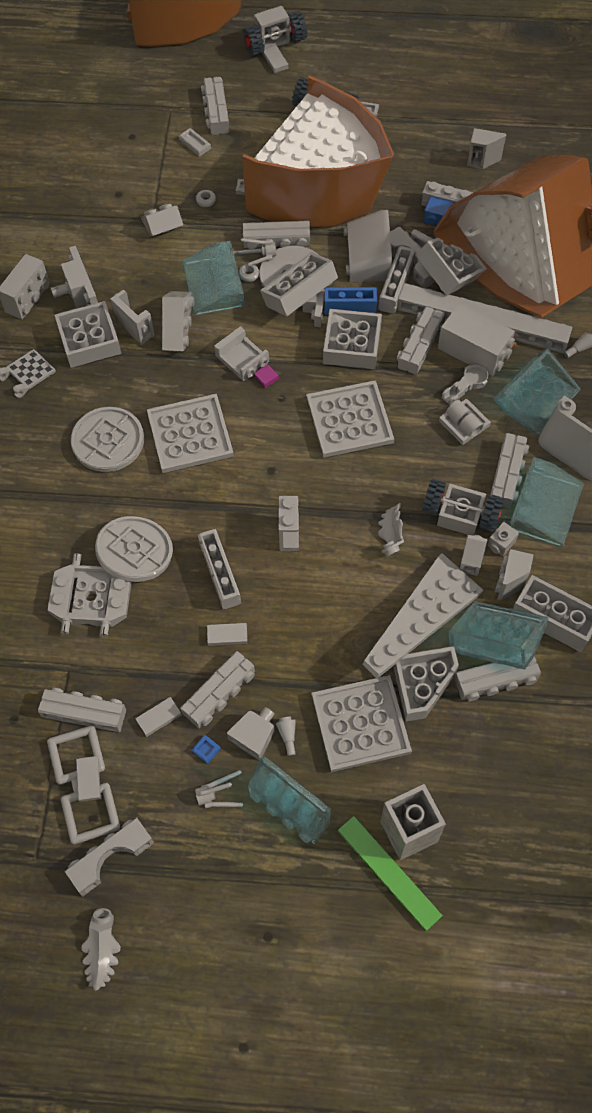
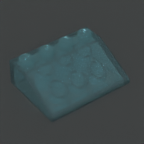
M231 241L214 243L183 260L189 292H191V297H194V315L244 306V294Z
M546 349L536 354L493 399L506 414L535 435H538L544 429L563 396L565 395L572 399L581 389L549 349Z
M533 457L509 526L520 533L563 547L584 483L555 464Z
M474 601L449 631L450 647L454 646L455 653L525 670L534 658L548 623V617Z
M262 755L248 785L249 796L255 802L259 803L261 801L267 806L265 809L271 815L281 817L283 819L282 823L287 828L297 830L299 832L298 836L303 841L315 844L330 826L331 809Z

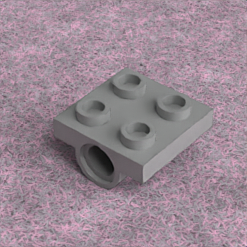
M468 399L462 402L460 400L453 402L448 407L447 412L439 417V422L462 445L490 427L491 424Z

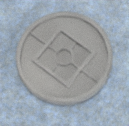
M286 246L276 249V256H273L272 260L263 261L261 264L260 281L262 287L264 288L309 253H317L302 246Z
M102 407L90 411L79 419L71 434V447L77 460L85 467L99 472H112L128 466L139 456L144 445V433L139 420L129 411L118 407Z
M136 516L121 517L107 523L98 533L95 545V553L100 565L112 576L131 582L147 581L162 574L170 564L173 552L171 539L160 525L149 519Z

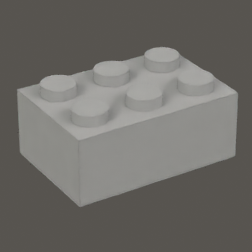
M25 254L1 284L0 300L6 313L23 319L30 312L35 302L39 300L44 290L49 287L50 282L42 260Z

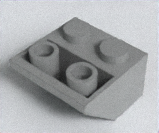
M474 128L467 166L484 169L501 161L506 134Z
M171 203L159 206L160 210L158 211L156 209L145 211L144 215L140 216L150 236L183 225L177 205L172 206Z
M510 549L508 556L504 555L499 571V580L495 592L498 593L497 600L501 601L524 588L531 570L533 554Z

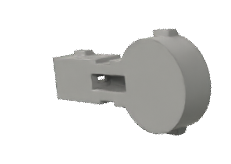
M479 364L468 365L465 367L464 377L459 382L445 389L441 398L451 405L465 395V392L468 390L484 387L488 382L487 369Z

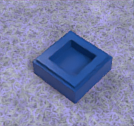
M204 735L192 749V752L208 765L221 750V747Z

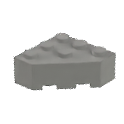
M439 238L427 242L416 254L420 263L424 265L446 296L475 281L487 269L477 255L463 253V249L453 244L448 246Z
M170 291L162 297V350L184 351L188 347L191 307H194V297H191V292Z
M454 646L407 654L393 666L405 721L426 718L455 676L458 669V661Z

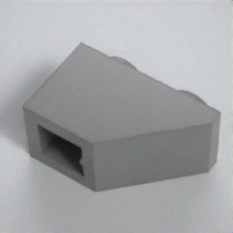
M468 535L460 569L464 573L478 576L487 539L479 535Z

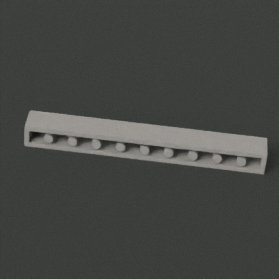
M404 283L398 299L397 310L418 315L427 306L443 312V322L448 319L460 303L514 330L513 339L515 341L560 353L565 352L572 331V327L565 324L452 295L446 296L445 293Z

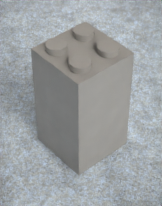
M459 303L441 327L438 349L469 365L479 364L484 366L488 371V375L493 377L496 371L499 372L503 367V361L505 359L508 360L512 353L511 348L515 342V339H513L515 331Z
M425 784L385 802L380 821L400 861L437 843L446 825Z

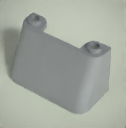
M380 210L347 222V226H344V236H347L349 248V265H346V275H349V282H382L387 279L392 263L388 210Z
M564 395L541 432L538 443L544 450L587 480L592 481V429L572 416L576 410V405Z

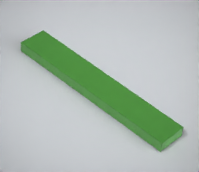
M354 816L338 830V833L425 931L431 928L443 916Z

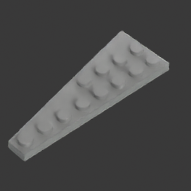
M443 553L440 554L366 657L363 666L376 678H379L477 599L484 590Z

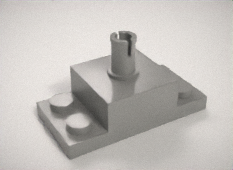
M76 246L69 247L71 255H68L69 262L61 264L66 282L65 284L51 287L54 299L69 294L76 309L98 303L78 250Z

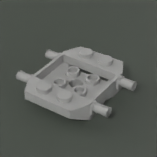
M75 553L73 554L71 565L54 571L48 612L62 622L61 634L68 635L70 625L88 623L101 626L100 636L107 637L109 627H113L127 618L132 582L112 576L103 567L80 566L82 555ZM74 579H77L72 613H69ZM90 594L97 595L93 601H88L87 596Z

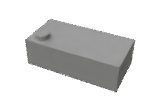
M311 252L260 291L268 308L288 316L326 286L331 285L338 276L332 260Z
M533 575L530 577L510 615L582 653L592 635V606Z

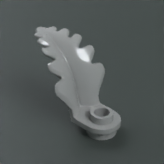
M401 503L386 510V513L381 516L384 519L378 522L382 526L378 534L387 542V544L383 545L384 550L381 551L382 554L385 553L386 557L399 551L398 545L404 542L402 537L403 523L399 519L400 511H398Z
M106 908L98 909L93 913L89 926V936L81 947L83 952L88 953L83 959L84 965H90L85 970V975H89L87 981L90 982L89 986H92L95 991L99 990L100 987H104V982L110 981L108 974L114 975L115 972L110 968V965H117L118 959L113 956V953H118L121 948L111 932L114 917L111 911Z

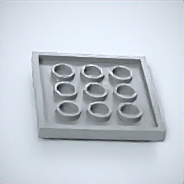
M376 380L306 394L323 458L394 443V436Z
M217 394L147 409L162 473L234 457Z
M390 675L312 693L331 772L412 753Z

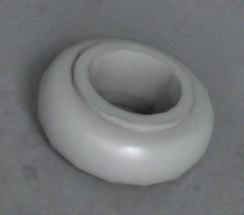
M202 190L197 194L196 201L201 207H211L216 202V196L210 190Z
M245 264L240 268L239 276L245 282H253L259 277V269L255 265L248 266V264ZM248 271L253 272L252 274H245Z

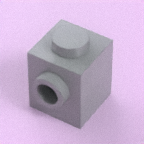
M503 522L490 537L488 547H490L492 552L504 556L516 542L519 532Z

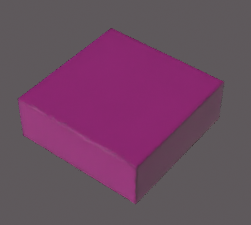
M268 364L254 373V377L264 388L279 379V375Z

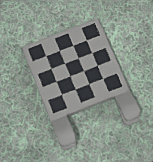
M33 349L7 367L0 368V381L6 380L12 374L21 383L13 388L15 396L21 398L30 388L55 373L56 370Z

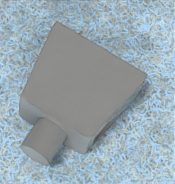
M264 707L259 715L253 711L247 712L227 732L228 740L258 760H261L274 734V725L269 722L274 713Z

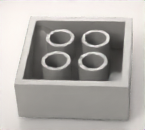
M105 301L55 315L71 368L121 354L118 338Z
M330 309L323 350V364L376 369L382 314Z

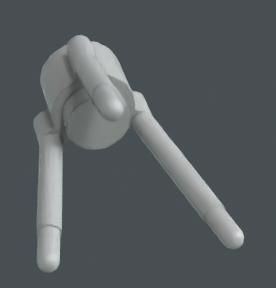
M241 239V242L263 244L261 249L238 251V254L262 252L263 256H265L248 263V266L272 260V257L276 256L275 242L271 243V240Z
M240 770L214 782L202 785L200 788H196L198 804H205V808L242 807L243 803L212 802L215 799L214 792L232 786L231 783L216 785L230 780L242 772Z

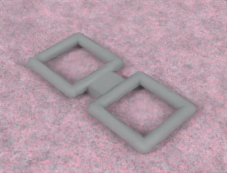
M92 725L51 737L47 740L56 782L64 784L71 781L74 793L61 797L67 830L72 844H78L120 829L110 785L103 783L100 784V790L104 795L111 824L77 834L70 804L79 800L77 771L63 775L57 744L89 735L93 755L99 759V772L104 771L105 764L96 729Z

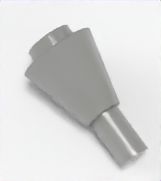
M584 332L574 343L573 347L564 352V355L569 358L576 352L592 348V334Z
M291 717L280 718L279 722L276 723L286 745L287 756L295 755L293 741L296 720H291Z

